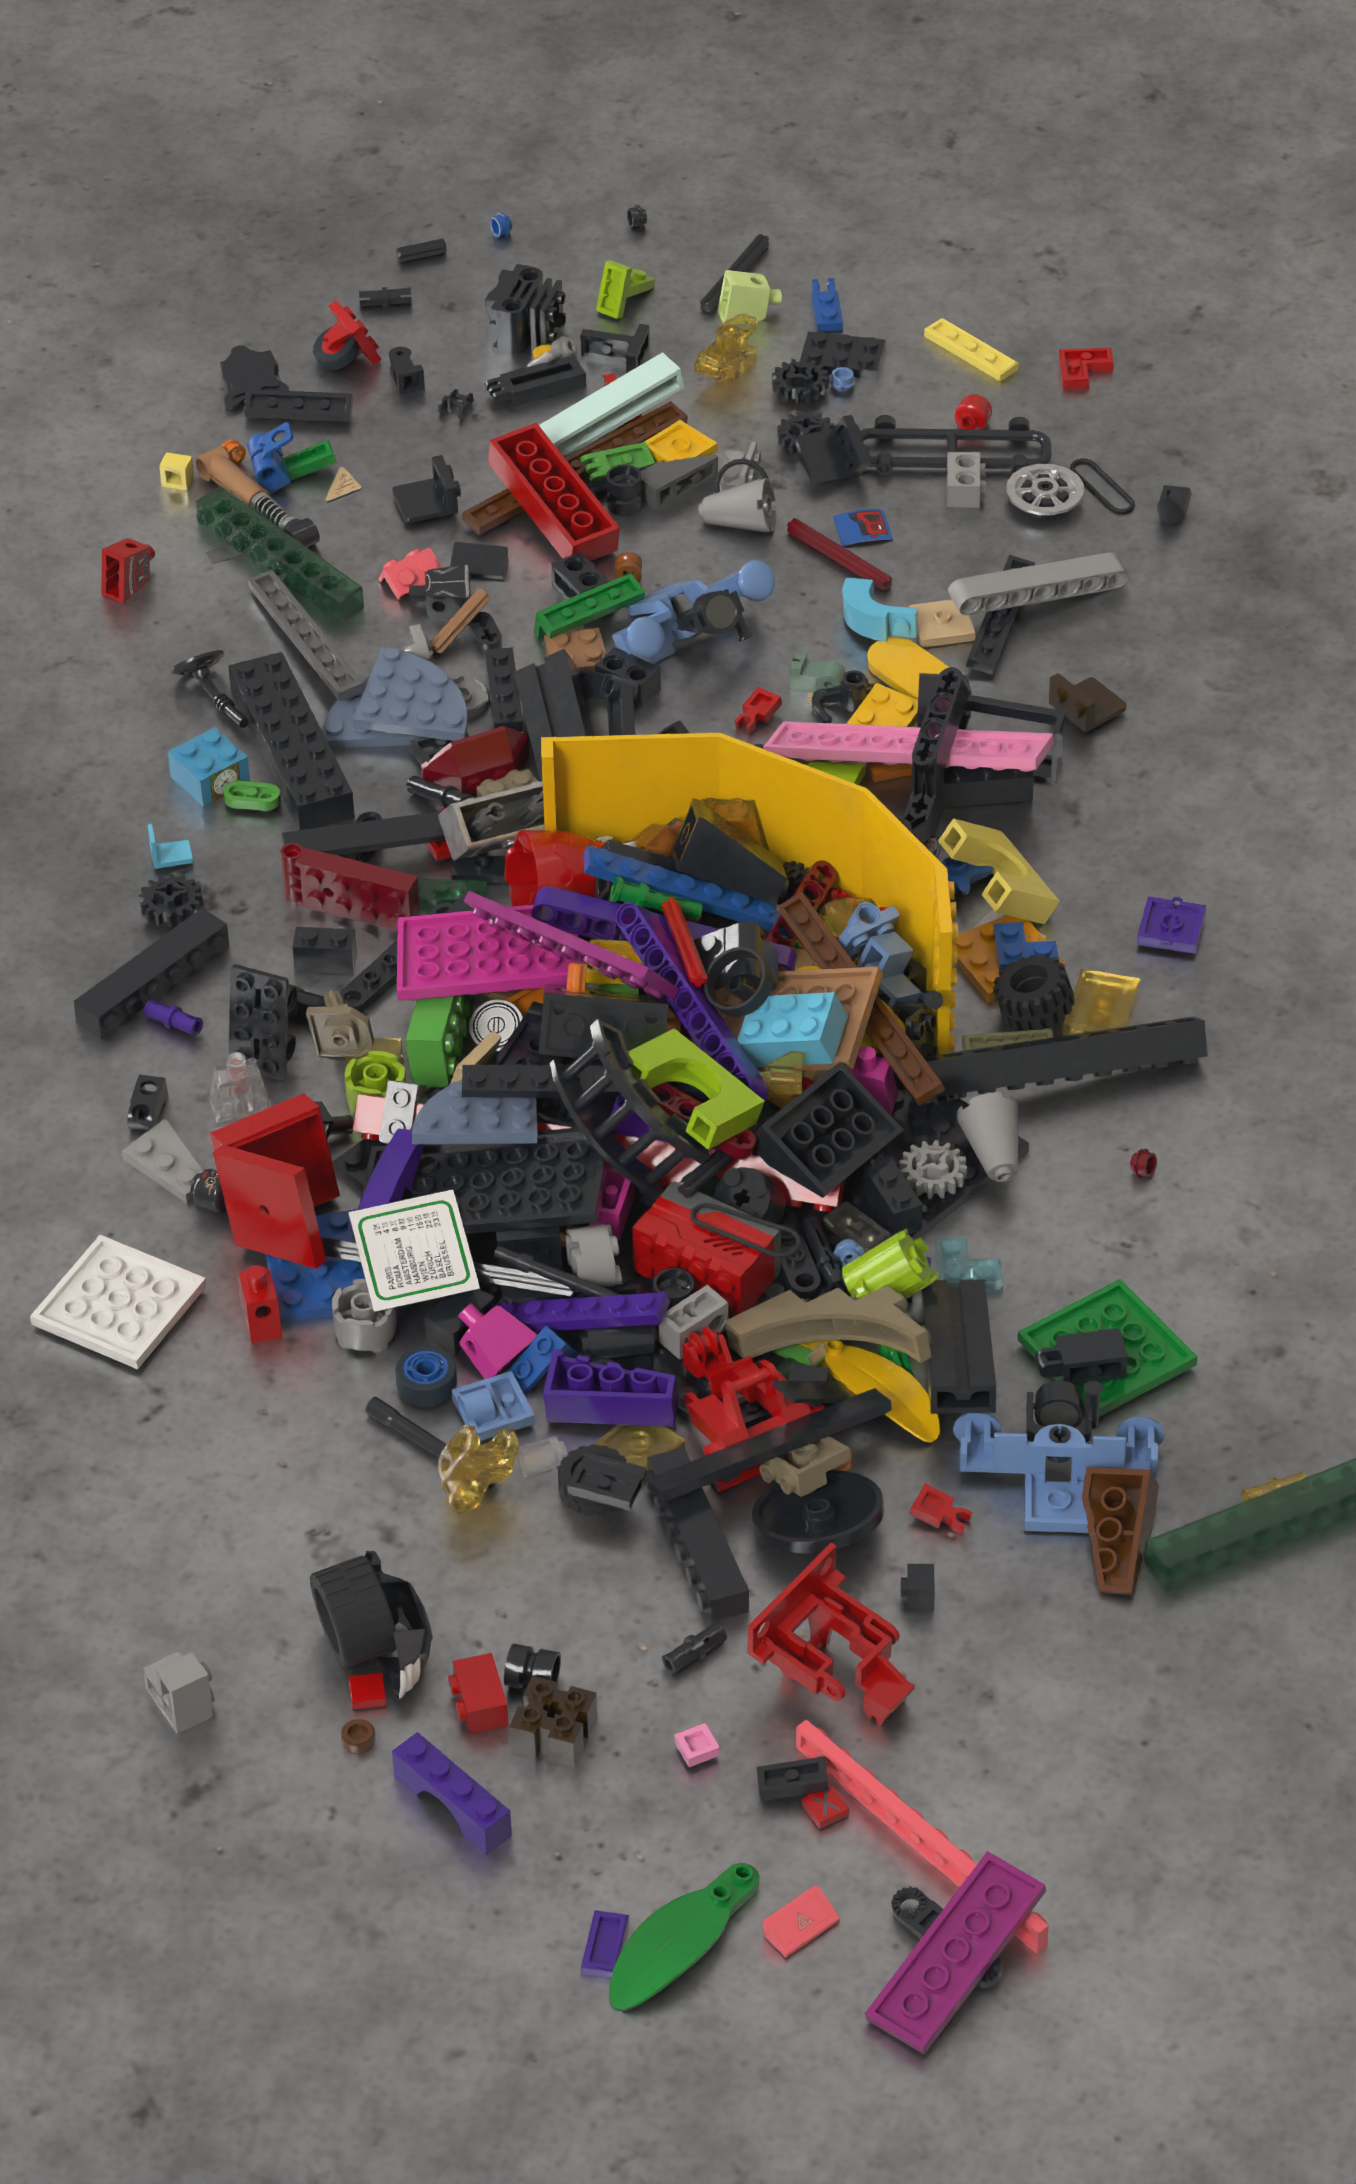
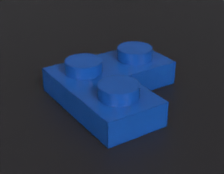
M1023 922L993 924L999 972L1002 969H1006L1007 964L1010 962H1016L1018 958H1027L1034 954H1037V956L1049 955V958L1055 957L1059 960L1056 941L1026 942Z

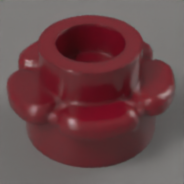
M1140 1149L1132 1155L1130 1168L1137 1178L1142 1176L1151 1177L1157 1167L1155 1153L1149 1152L1148 1149Z

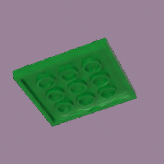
M1121 1279L1018 1331V1341L1035 1358L1036 1352L1040 1349L1056 1347V1336L1120 1329L1128 1356L1126 1378L1099 1382L1103 1385V1391L1100 1393L1098 1417L1196 1366L1198 1356ZM1060 1376L1053 1377L1056 1381L1061 1380ZM1077 1384L1076 1386L1082 1391L1085 1404L1087 1394L1084 1390L1085 1384Z

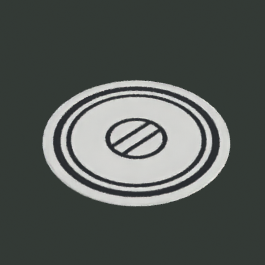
M491 1000L483 1003L473 1013L470 1020V1034L478 1045L490 1032H496L502 1037L497 1051H500L523 1018L514 1004L505 1000Z

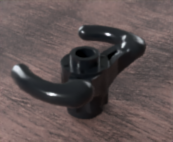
M848 671L844 674L839 686L820 689L813 693L812 709L822 723L831 724L832 717L824 710L822 703H840L844 709L855 712L876 683H869L865 674L861 671ZM876 682V683H878V684H880V685H882V686H885V687H887V688H890V687H889L887 684H885V683Z

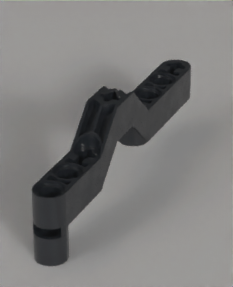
M955 667L944 669L937 677L912 752V793L904 817L898 819L921 843H924L936 834L944 810V770L970 694L969 686L963 674Z

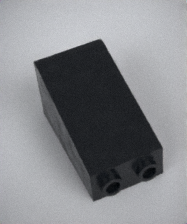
M693 798L671 850L677 871L776 905L779 897L785 896L789 885L781 859L703 802Z

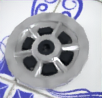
M1034 464L1023 467L1011 475L1006 483V494L1011 503L1022 511L1040 517H1051L1068 512L1079 505L1084 497V483L1076 473L1066 467L1055 464Z

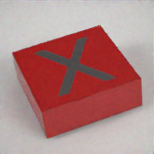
M829 1785V1791L812 1793L802 1798L803 1808L819 1830L849 1816V1807L833 1785Z

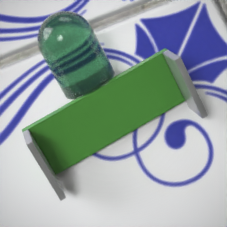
M824 1343L814 1351L798 1344L772 1350L774 1353L787 1358L776 1367V1370L787 1380L789 1378L790 1364L799 1365L798 1363L806 1366H816L825 1359L827 1354Z

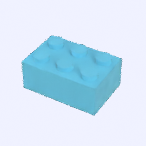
M835 992L768 996L761 1007L745 1015L737 1041L755 1067L833 1064L848 1015Z

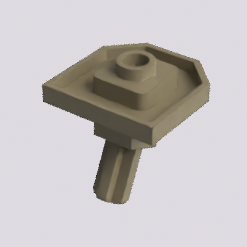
M330 990L328 995L324 996L326 1007H308L306 1011L317 1057H361L374 1043L370 1019L353 1007H348L347 1003L344 1004L339 992L334 993L333 990Z

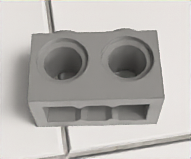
M947 452V507L980 508V497H985V463H980V452Z
M708 1285L704 1286L666 1311L661 1324H659V1342L681 1360L683 1358L682 1344L688 1342L690 1332L693 1331L699 1336L702 1334L701 1330L704 1326H707L710 1330L717 1329L719 1334L726 1330L724 1321L728 1320V1302Z

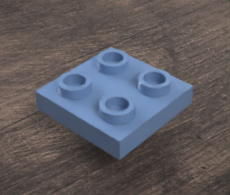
M860 903L851 915L848 927L844 929L838 942L853 961L862 954L870 937L891 933L895 929L894 924L900 917V914L895 906L880 911L872 903Z
M512 1371L451 1390L452 1399L475 1443L535 1424V1415Z

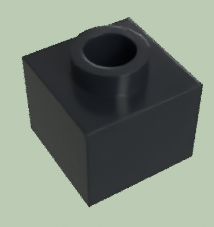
M907 1564V1577H901L900 1583L901 1597H907V1611H934V1564Z

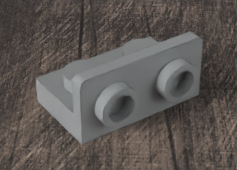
M751 442L748 453L738 450H725L719 470L725 464L735 459H748L760 465L761 453L757 452V442ZM741 464L727 469L722 475L719 484L720 492L754 481L755 468Z

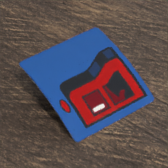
M881 509L856 510L833 516L843 547L872 540H893L885 513Z

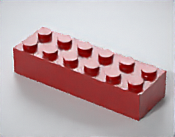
M537 422L489 441L488 464L562 558L580 552L587 560L593 561L618 551L620 527Z

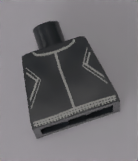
M469 564L427 570L425 572V585L409 586L410 602H426V610L429 617L452 618L471 597Z

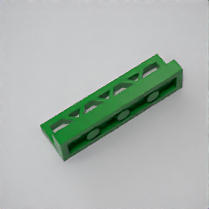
M631 573L536 612L534 635L537 639L544 637V635L551 639L645 598V591Z

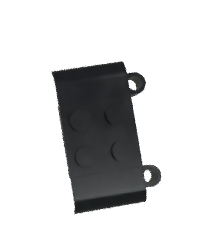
M739 922L693 940L705 972L712 961L728 949L745 947L754 950L769 964L772 970L773 985L771 991L777 989L778 951L760 938V926L758 924ZM748 957L740 958L727 965L716 981L715 991L726 987L743 1002L747 1001L756 992L761 982L762 967L759 960ZM669 1004V1008H670V1009L674 1012V1014L677 1016V1014L675 1013V1011L673 1010V1008H672L671 1005Z

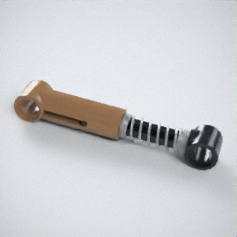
M218 446L195 458L196 470L203 480H213L251 513H257L270 523L271 526L275 527L282 534L283 542L291 553L296 554L320 541L319 531L311 519H297L283 507H280L275 500L271 499L267 490L231 462L229 454L223 447Z

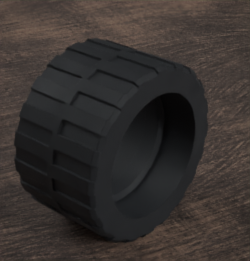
M361 1555L311 1574L310 1587L315 1607L326 1638L340 1666L347 1669L396 1651L397 1648L393 1634L396 1629L391 1611L375 1570L365 1556Z

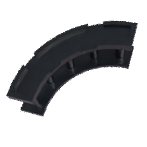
M597 1019L590 1026L593 1045L570 1066H566L554 1059L550 1062L553 1084L556 1086L569 1114L584 1134L586 1143L596 1149L612 1167L636 1185L642 1193L659 1198L664 1192L662 1178L684 1158H691L703 1164L710 1158L709 1150L686 1132L688 1123L675 1113L669 1116L658 1105L660 1099L644 1079L637 1080L630 1068L633 1061L625 1045L622 1031ZM600 1057L605 1067L604 1075L584 1092L578 1075L595 1059ZM614 1083L625 1098V1103L602 1123L590 1103ZM635 1112L649 1126V1130L628 1149H625L610 1132ZM664 1139L676 1150L654 1169H651L636 1158L654 1141Z

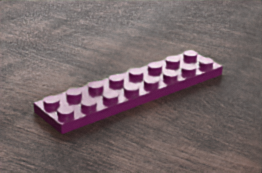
M469 891L464 900L465 903L474 908L472 914L488 921L487 924L502 932L505 929L509 930L511 935L523 941H526V939L532 940V944L546 951L549 948L553 949L555 954L564 959H577V963L587 964V969L592 970L594 967L599 969V973L613 980L616 977L620 978L621 982L636 990L638 987L643 988L644 992L652 997L660 999L663 995L674 1000L679 988L644 965Z

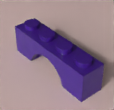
M415 1733L392 1750L394 1777L416 1796L426 1791L442 1801L455 1817L463 1836L485 1855H488L512 1836L510 1810L421 1734Z

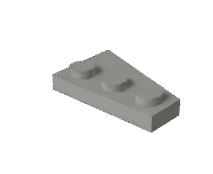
M166 1118L122 1150V1159L185 1203L193 1199L191 1195L192 1181L203 1170Z

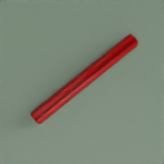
M668 897L667 901L662 902L661 908L689 981L695 987H701V984L706 983L708 980L707 974L679 902H676L673 897Z

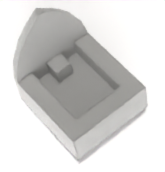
M420 624L409 626L410 645L401 651L409 652L429 661L428 651H431L429 635L423 634Z

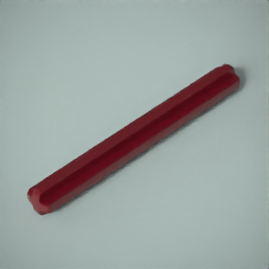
M793 518L791 522L787 523L788 533L859 577L873 580L874 586L886 591L892 586V577L807 524L797 518Z

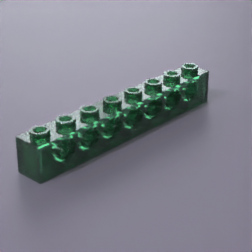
M219 487L196 500V519L202 527H206L219 539L231 545L237 552L244 554L255 565H259L266 571L273 570L290 590L295 591L308 603H312L319 608L326 616H330L340 623L364 608L363 588L361 585L223 487Z

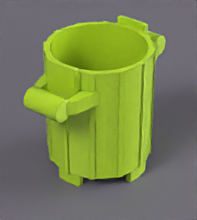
M905 1229L842 1267V1277L851 1296L857 1300L888 1285L897 1294L900 1293L905 1299H908L938 1279L939 1272L932 1273L924 1254L929 1248L921 1237L913 1240L907 1235L908 1230Z

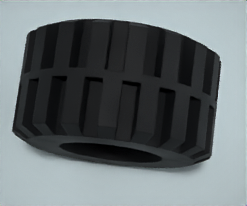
M1034 954L1027 958H1018V961L1007 964V968L1002 969L999 972V977H996L994 981L993 992L1003 1020L1008 1027H1013L1015 1031L1051 1029L1056 1026V1023L1063 1022L1066 1019L1065 1015L1071 1013L1073 1010L1072 1006L1075 1004L1074 993L1064 965L1059 963V960L1055 957L1049 958V955L1037 956V954Z

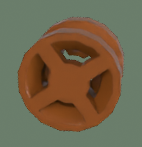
M624 552L618 555L615 560V579L631 573L640 583L642 579L641 557L633 552Z

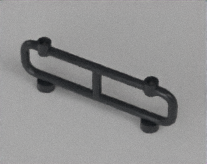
M881 415L875 419L874 428H866L860 431L863 442L867 439L947 440V452H957V440L1039 442L1041 444V456L1031 459L1022 454H1016L1012 458H980V463H985V469H1011L1012 474L1026 466L1048 464L1052 456L1050 438L1045 433L1030 430V423L1024 417L1012 418L1009 421L1008 430L896 428V421L892 416ZM882 452L877 456H870L871 462L867 466L876 467V471L881 475L890 474L892 467L947 468V454L946 457H892L890 453Z

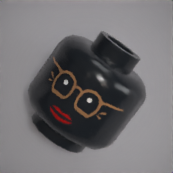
M210 1168L202 1173H198L191 1184V1195L196 1205L217 1213L225 1212L227 1209L217 1170Z

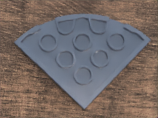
M381 646L353 718L354 728L450 741L466 738L468 725L466 703L461 691L451 677L433 663L419 656L394 647Z
M369 677L362 680L364 687H366ZM363 693L343 701L337 700L329 710L322 726V732L331 749L410 745V740L420 737L354 728L353 718Z
M462 1080L452 1082L448 1087L430 1098L418 1112L412 1129V1144L537 1143L536 1098L462 1097Z

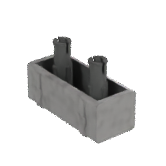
M543 781L532 782L529 785L477 798H468L464 801L450 804L438 815L452 859L455 861L466 857H476L479 854L501 848L509 849L513 847L519 831L545 830Z

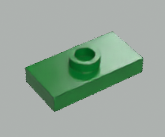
M329 440L283 457L291 481L337 463Z

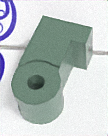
M795 652L790 665V689L814 693L820 689L836 687L840 685L846 672L844 667L838 662L828 661L824 663L808 660L807 653Z

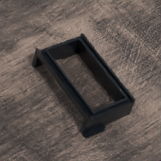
M969 695L964 710L1055 725L1053 730L1054 745L1051 752L1052 756L1046 755L1037 770H1033L1034 780L1056 784L1063 765V729L1066 711Z

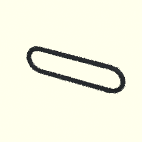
M1080 458L1071 463L1070 470L1076 473L1082 482L1111 510L1125 513L1134 508V500L1095 462L1090 459ZM1081 462L1091 464L1130 501L1131 505L1125 509L1114 507L1075 470L1074 466Z

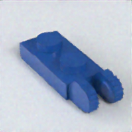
M828 278V291L819 292L820 284L818 279H812V306L817 332L843 330L842 313L834 278Z

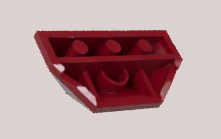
M501 726L450 742L437 752L430 761H426L421 765V777L445 787L448 785L456 787L459 792L471 796L477 795L476 787H479L484 780L493 779L495 781L504 778L511 770L515 769L522 771L529 759V736L526 732Z

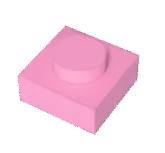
M706 1723L674 1734L675 1744L688 1767L720 1756V1747Z

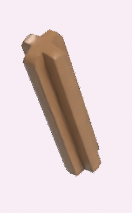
M477 589L430 641L432 652L438 655L442 654L490 601V596L485 590Z

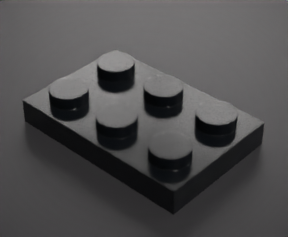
M808 331L799 362H801L802 358H805L806 363L814 360L816 361V366L824 365V370H828V375H832L833 370L836 368L845 367L853 371L855 378L877 380L886 348V340L874 337L866 338L847 334L838 335Z

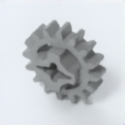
M935 1140L933 1145L929 1146L926 1141H922V1147L920 1148L912 1145L910 1153L903 1152V1160L899 1162L900 1171L911 1188L916 1189V1195L920 1196L924 1192L927 1193L928 1199H931L933 1194H938L940 1198H944V1192L946 1191L955 1194L956 1186L963 1187L964 1179L967 1177L966 1158L960 1156V1150L954 1149L951 1151L950 1143H946L943 1147L939 1146L938 1140Z

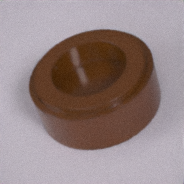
M363 1719L347 1722L341 1730L343 1747L347 1751L356 1754L369 1751L376 1741L374 1726Z

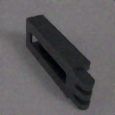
M570 355L551 362H544L500 374V377L487 380L484 386L495 403L510 400L511 405L514 407L586 387V372L575 356Z

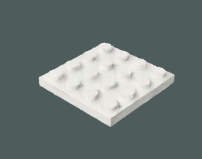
M99 1235L31 1314V1325L139 1369L207 1287L206 1278Z

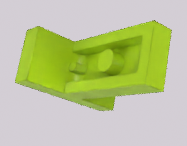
M612 260L605 261L596 311L616 319L622 318L626 298L654 289L655 278L647 276L645 271L632 270L631 267Z

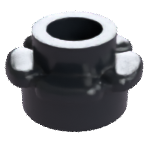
M635 205L627 210V221L630 228L641 230L643 224L647 223L646 211L641 209L639 205Z

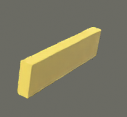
M943 318L924 329V337L1000 382L1018 371V362Z

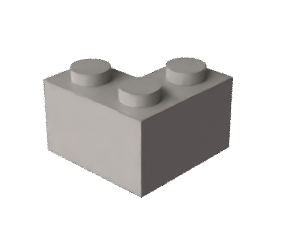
M177 1651L143 1667L146 1690L177 1734L213 1717L212 1702L215 1701V1697L209 1685V1681L212 1680V1674L205 1662L200 1663L193 1652L182 1656L180 1651Z

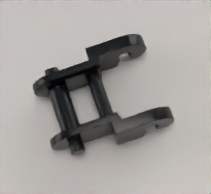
M454 389L449 396L445 395L441 404L438 405V412L444 413L447 408L457 405L462 407L458 411V418L464 419L469 413L470 405L474 402L473 394L469 393L465 396L458 394V389Z

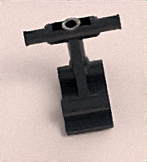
M233 964L230 968L229 1055L236 1052L241 1053L242 1062H239L237 1066L242 1065V1070L243 1060L249 1062V1059H251L250 1064L244 1062L245 1071H253L259 1075L284 1080L287 1075V1064L291 1060L296 1047V1037L288 1034V1025L295 1016L307 1019L306 1011L308 1007H326L324 996L306 992L302 988L291 985L286 977Z

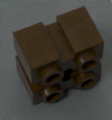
M532 1676L523 1695L524 1708L518 1706L509 1725L510 1752L534 1759L537 1758L539 1753L549 1756V1763L575 1769L584 1749L583 1737L589 1738L598 1718L597 1692L571 1686L566 1692L558 1690V1682Z

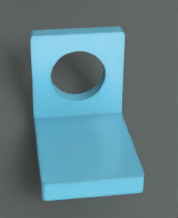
M147 824L154 869L193 863L189 840L156 844L152 824Z

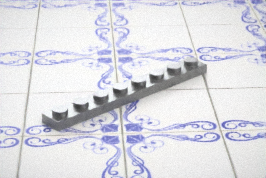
M273 570L247 579L249 589L339 701L350 699L364 692V682Z

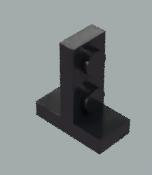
M639 324L634 336L583 329L580 335L581 356L625 362L627 374L643 364L650 347L649 325Z

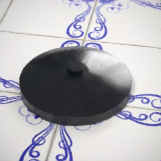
M841 1470L827 1471V1484L816 1489L813 1493L802 1497L794 1492L786 1494L781 1489L780 1484L776 1483L765 1490L754 1503L752 1509L754 1529L757 1536L764 1543L787 1552L819 1553L830 1543L836 1545V1549L843 1548L865 1538L878 1527L885 1511L882 1492L871 1479L857 1473Z

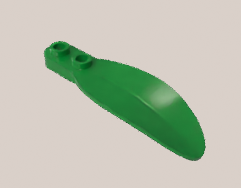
M746 1863L733 1864L704 1889L687 1893L668 1902L644 1920L625 1944L614 1966L609 1987V1998L614 2008L625 2011L647 2001L705 1955L723 1933L729 1916L734 1914L757 1893L760 1880L758 1871Z

